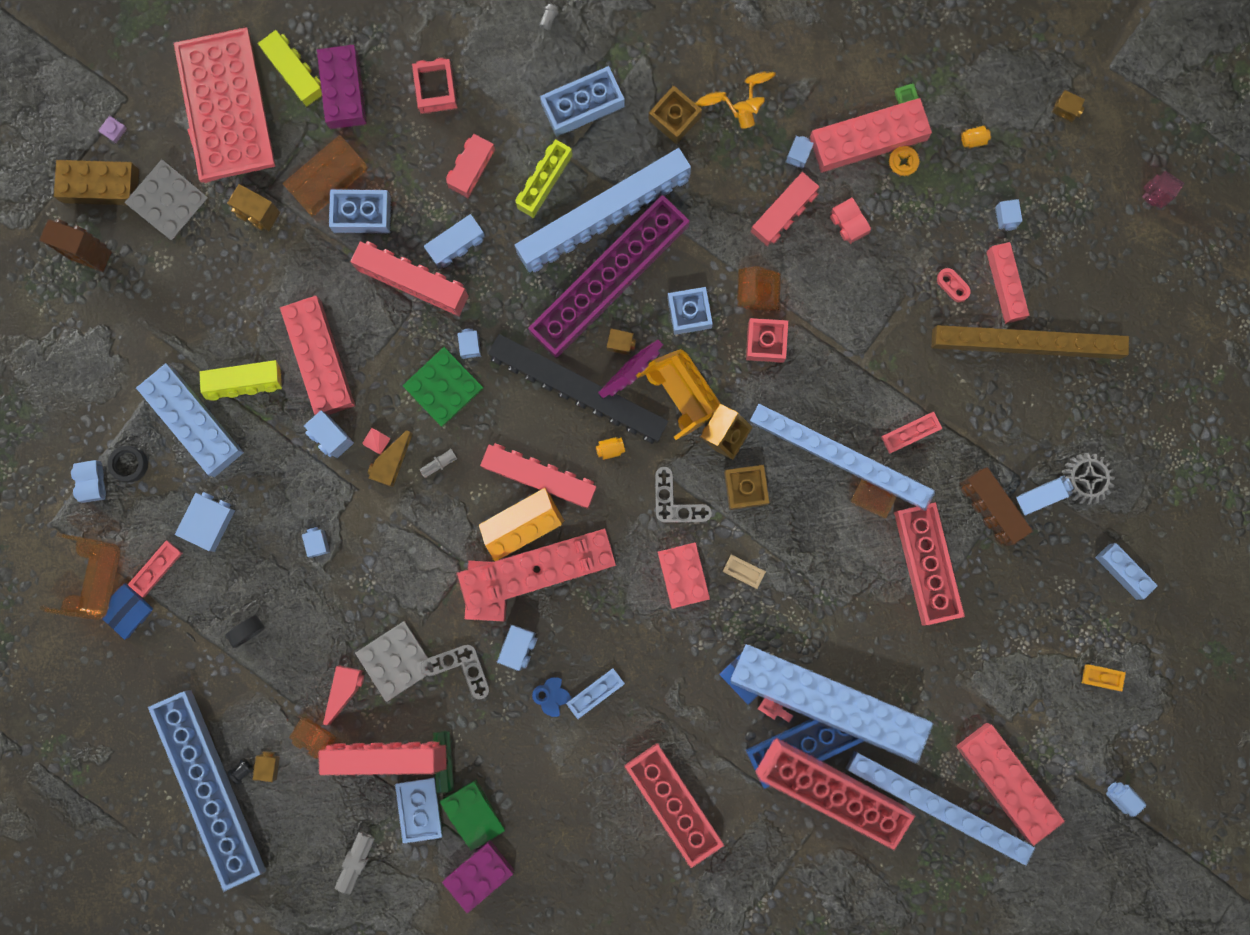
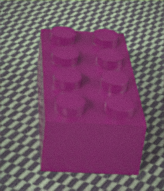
M348 45L317 49L324 116L329 129L366 125L359 56L355 46Z

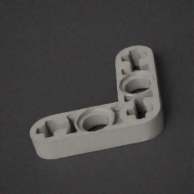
M660 467L656 471V517L660 522H706L710 519L712 512L707 505H673L672 471L668 467ZM662 471H666V474H669L670 477L666 478V484L670 483V487H658V483L662 484V478L658 476V474H662ZM663 489L668 490L670 493V497L667 500H662L659 497V492ZM670 502V506L666 505V511L670 512V515L663 519L662 516H659V512L663 510V505L658 506V503L665 504ZM682 508H686L689 511V517L686 519H681L678 516V511ZM691 508H695L694 512H700L701 508H704L708 515L705 516V519H701V515H695V519H691Z
M471 645L452 649L422 662L421 671L426 676H433L461 665L472 697L479 700L488 695L489 688L476 651ZM465 648L467 651L471 650L472 654L469 655L470 659L462 657L459 658L461 663H458L457 656L454 652L457 651V655L464 653ZM445 655L453 657L454 662L451 666H446L443 663ZM436 658H439V663L443 669L439 670V666L433 668L432 673L429 670H425L427 662L434 664L437 663ZM470 667L478 669L477 677L472 678L468 675ZM479 678L482 679V682H478L480 688L484 687L485 689L482 692V696L475 694L474 690L477 689L476 683L472 685L471 681H476Z

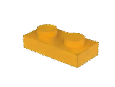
M1085 664L1082 683L1122 691L1126 672Z

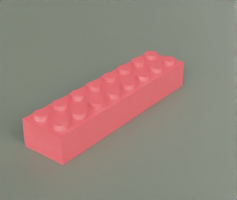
M775 738L756 770L761 781L893 850L896 849L915 817L908 807L778 738Z

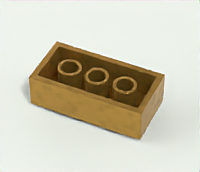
M56 160L54 197L61 203L127 205L125 201L138 187L139 168L132 162Z

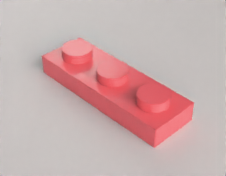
M932 412L883 435L881 438L889 454L941 430L942 427L935 413Z
M166 540L128 585L141 597H145L183 553Z

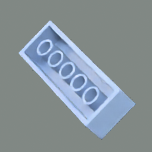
M165 363L136 387L209 476H217L244 453L172 366Z

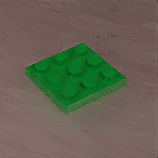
M445 347L403 385L441 427L447 424L484 389Z

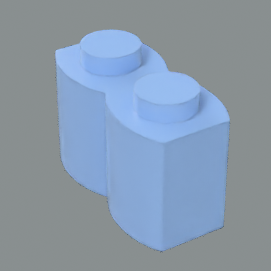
M94 460L73 464L71 476L75 480V488L73 489L75 499L82 503L106 499L102 463Z
M1114 782L1107 789L1106 795L1124 814L1136 816L1146 806V803L1129 785Z

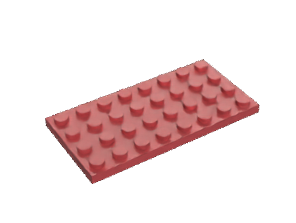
M248 28L174 43L200 182L276 167Z

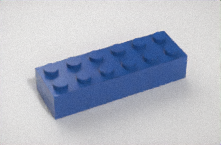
M812 718L745 751L756 772L775 738L819 761L832 757L864 740ZM760 780L764 789L771 786Z

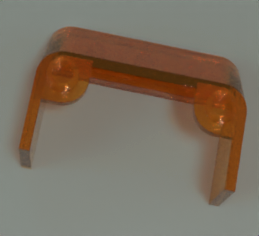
M58 533L57 537L76 540L75 550L77 554L81 557L89 558L80 596L69 595L65 597L61 608L41 605L40 609L44 612L92 620L104 618L107 614L120 558L119 547L109 542Z

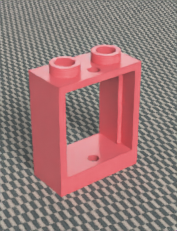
M438 58L435 61L427 62L422 60L412 64L417 104L420 113L456 109L457 102L450 60ZM446 69L449 96L423 99L419 73Z

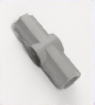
M363 832L358 833L351 851L348 852L343 862V870L335 886L339 892L349 895L352 893L359 875H361L365 868L368 853L375 840L372 835Z

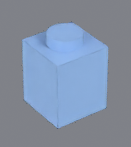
M796 136L786 162L803 169L814 143L810 142V139L806 137Z
M1019 199L1002 201L995 207L999 229L1014 230L1022 222Z
M464 329L462 333H458L460 356L462 359L480 357L481 350L477 331Z
M318 527L308 529L307 533L302 534L307 557L312 558L330 553L325 530H319Z

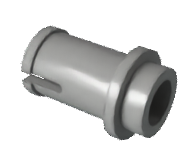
M552 4L545 6V13L539 24L546 30L551 29L554 17L558 15V8Z

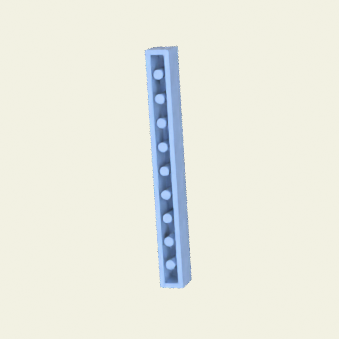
M758 404L750 420L753 425L925 511L935 494L934 490L761 404Z
M855 751L846 766L848 771L1024 865H1027L1035 849L1024 841Z

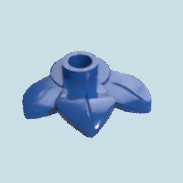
M556 677L550 678L544 685L536 687L532 694L533 700L541 705L543 712L552 717H559V705H563L571 700L570 694L560 688L562 679ZM539 692H545L546 697L544 699H541L539 697Z

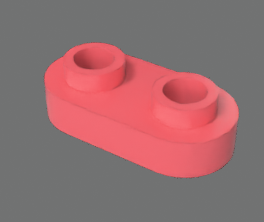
M945 268L939 272L937 283L954 301L963 302L969 297V286L954 270ZM943 277H948L949 282H945L943 280ZM960 290L962 296L957 295L956 291Z

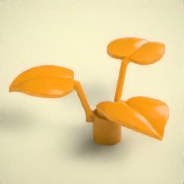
M762 72L746 78L745 82L750 83L749 99L732 105L725 92H714L703 96L695 104L697 106H708L726 101L735 118H738L740 128L752 127L755 125L753 113L757 114L759 108L765 102L764 97L753 98V86L756 83L768 81L776 75V72Z

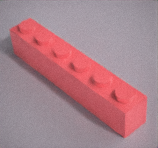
M495 443L494 446L488 445L480 465L482 468L538 490L546 488L548 493L589 509L597 489L593 485V481L583 478V481L576 479V475L568 471L565 474L558 472L559 468L550 464L547 467L540 465L541 461L532 457L529 460L522 458L523 454L512 450V453L504 451L505 447Z

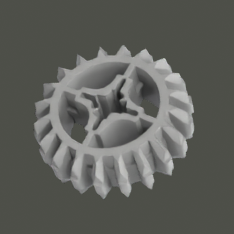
M1085 453L1084 456L1078 454L1077 459L1073 457L1070 459L1071 463L1065 464L1068 470H1062V473L1073 484V501L1079 498V504L1086 502L1087 505H1090L1092 501L1096 504L1099 503V499H1106L1105 494L1109 495L1111 493L1108 488L1114 487V484L1110 483V481L1115 480V477L1110 476L1109 473H1112L1114 470L1107 469L1110 463L1103 464V457L1097 459V454H1092V456L1089 453ZM1083 464L1081 474L1075 476L1076 469ZM1092 466H1094L1099 471L1100 475L1094 472ZM1085 476H1087L1088 478L1094 479V480L1089 481V480L1080 479V478H1084ZM1101 482L1099 489L1093 494L1092 490L1095 483ZM1076 483L1081 484L1083 491H1085V493L1077 487Z

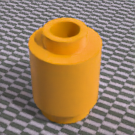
M985 126L966 129L965 132L961 133L963 147L973 148L987 145L988 140L991 139L989 129H986Z
M614 437L599 441V446H596L597 455L602 457L603 460L621 456V453H625L622 438L617 439Z

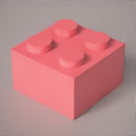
M750 318L747 332L746 360L784 363L787 351L788 321Z

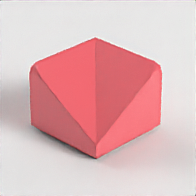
M371 428L362 444L381 455L390 438Z

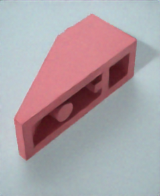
M336 666L323 722L324 725L331 724L358 691L359 687H362L364 682L363 670Z

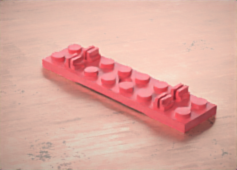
M601 529L458 572L457 577L467 611L610 568L616 566L606 530ZM534 566L540 567L539 573L533 571Z

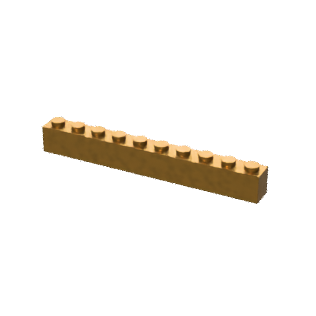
M937 325L932 329V348L1122 359L1129 355V336Z

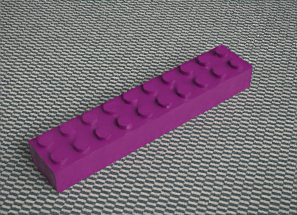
M662 195L528 328L529 333L557 359L689 227L690 221Z

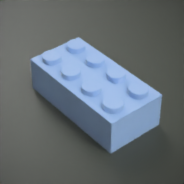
M609 66L540 96L542 107L556 137L624 108V97Z

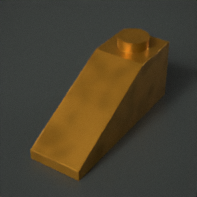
M406 430L375 460L374 464L371 463L368 469L369 479L394 487L413 435L410 431Z

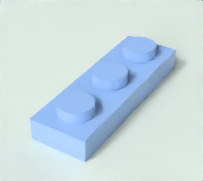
M612 668L566 704L576 718L579 719L625 683L614 668Z

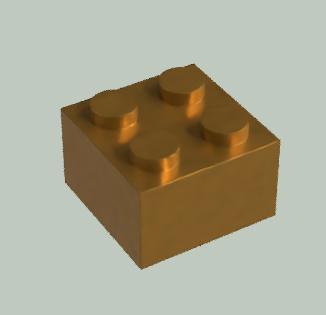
M673 85L649 112L648 121L677 144L701 118L702 109Z
M238 184L227 202L232 208L231 211L236 214V217L245 222L248 220L255 228L261 231L263 228L270 231L281 213L271 201Z
M720 404L718 409L714 411L708 425L703 429L700 437L716 452L733 460L753 427L738 412Z
M764 465L724 471L729 510L769 504Z

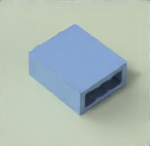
M1062 476L1027 491L1016 498L1024 515H1027L1069 497L1073 493L1072 489L1074 487L1069 478L1066 479L1065 476Z
M203 492L202 495L195 493L175 535L208 551L215 552L235 510L231 509V504L220 500L219 503L214 501V496Z

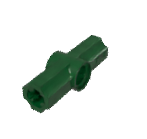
M450 731L434 732L433 742H439V745H446V758L448 759L446 769L436 772L437 792L454 791Z

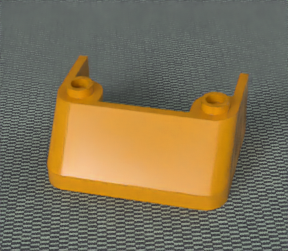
M679 349L654 359L643 372H639L636 375L638 378L646 375L648 381L656 386L662 384L682 413V416L678 419V425L682 431L674 436L675 440L693 432L710 421L714 411L720 405L719 400L684 350Z

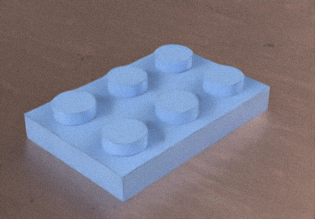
M435 778L396 783L403 843L442 838L443 833Z

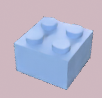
M706 287L668 293V304L674 335L712 328Z
M322 410L304 425L307 429L305 433L311 440L316 443L319 442L320 445L318 447L329 457L334 456L338 458L354 444L336 422Z
M511 625L497 662L518 671L527 667L530 656H528L529 650L534 649L538 639L535 637L536 633L516 625Z

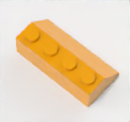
M543 488L479 524L485 546L494 561H498L561 526L564 519L547 489Z

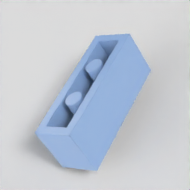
M470 214L425 244L424 248L437 267L444 268L451 264L452 259L455 257H461L466 254L467 249L471 246H477L482 243L485 235Z
M1117 543L1109 544L1095 557L1136 600L1145 599L1157 587L1156 583Z

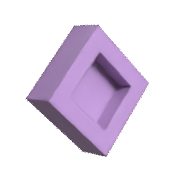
M109 116L98 131L116 143L127 128Z

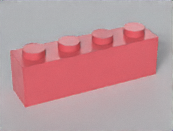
M802 172L752 226L751 232L766 246L771 242L773 244L776 243L781 237L779 233L783 229L787 230L794 222L792 219L804 212L807 202L812 203L819 195L817 193L819 186Z
M1011 243L992 246L987 251V256L1004 322L1007 324L1024 320L1029 316Z

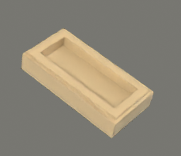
M732 554L722 571L758 589L765 574V571Z

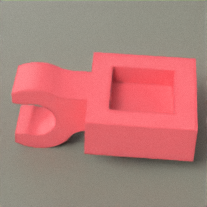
M766 698L763 699L758 707L760 711L772 719H775L778 715L790 722L793 715L782 709V705Z

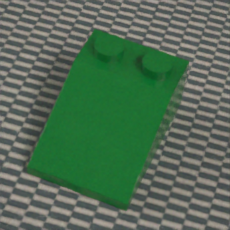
M477 779L440 801L450 821L471 851L506 831Z

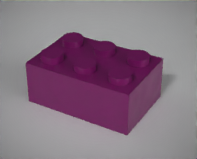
M489 840L450 873L442 883L464 911L468 913L510 878L515 870L492 841Z

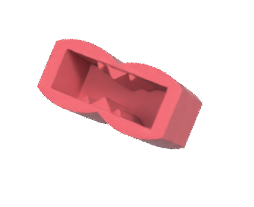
M853 198L832 208L831 220L841 228L840 234L844 241L847 240L851 244L870 233L871 228Z

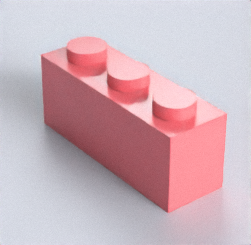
M475 134L467 139L464 145V152L462 155H458L454 170H450L446 177L448 187L469 198L495 151L493 143Z

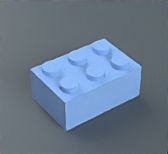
M330 190V229L333 233H390L391 196L387 190Z

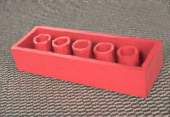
M918 98L813 130L810 141L814 143L812 147L822 173L894 151L901 146H910L927 141L932 131L921 99Z
M360 241L350 261L357 271L456 316H460L469 297L466 289L463 288V284L455 280L453 282L447 281L446 277L436 272L434 275L428 272L429 269L422 265L416 267L411 264L410 260L401 257V259L394 257L395 254L389 250L384 249V251H381L371 242L367 241L365 244Z
M313 296L280 307L314 415L320 410L330 415L354 407L355 403L321 300L317 296Z
M936 502L930 503L926 511L919 507H913L894 512L921 624L931 625L965 617Z
M985 723L956 745V748L1028 843L1035 845L1065 822L992 724Z
M393 742L384 745L383 743H371L368 745H364V743H353L352 745L337 743L327 745L324 750H319V775L436 773L446 769V745H439V742H427L426 744H421V746L420 742H409L408 744Z
M658 743L625 764V768L691 868L724 846L715 829Z

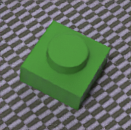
M914 83L896 88L894 91L899 104L918 99Z

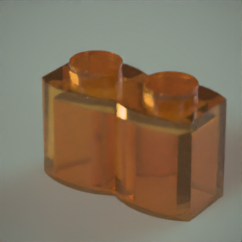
M307 717L300 719L289 736L293 740L291 743L300 749L302 747L306 748L309 751L308 754L315 759L319 758V750L326 749L327 745H333L337 739L335 735Z

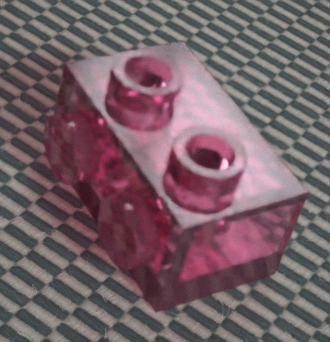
M1164 171L1161 175L1156 174L1152 180H1149L1144 187L1145 193L1142 197L1146 199L1148 204L1162 209L1175 199L1185 183Z

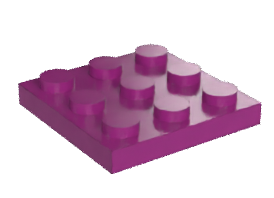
M657 339L632 356L598 392L602 398L609 394L613 396L618 390L621 391L627 385L632 384L638 378L636 375L639 372H643L649 366L648 362L654 360L660 354L658 350L663 344Z

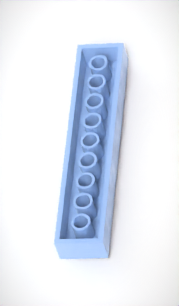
M677 148L516 243L515 248L518 256L529 273L531 271H539L543 268V264L548 261L550 263L556 261L560 254L571 252L576 248L575 245L580 242L582 244L588 242L592 238L591 236L597 232L598 234L603 233L608 229L609 225L620 223L624 220V216L629 213L630 215L637 213L641 206L645 204L650 205L656 201L658 196L669 194L673 187L677 185L682 186L687 183L690 177L691 166L681 150Z
M747 644L731 678V684L915 763L920 758L933 724Z
M192 690L183 691L148 707L223 891L261 875L266 869Z

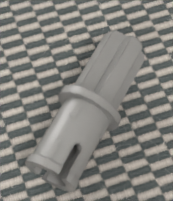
M449 449L441 456L434 457L435 460L420 468V472L423 477H427L439 469L443 470V467L457 460L453 451Z

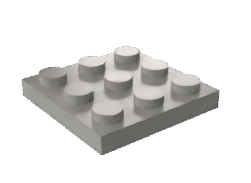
M161 159L125 203L172 240L208 197Z
M403 621L355 653L386 702L426 677L421 671V664L424 660L428 659V656L406 621ZM427 662L425 670H429L432 673L435 667L430 662Z

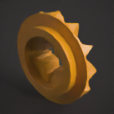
M901 146L891 153L889 166L899 176H909L917 170L919 156L914 149ZM909 157L907 166L905 164L899 166L901 162L899 158L905 159Z

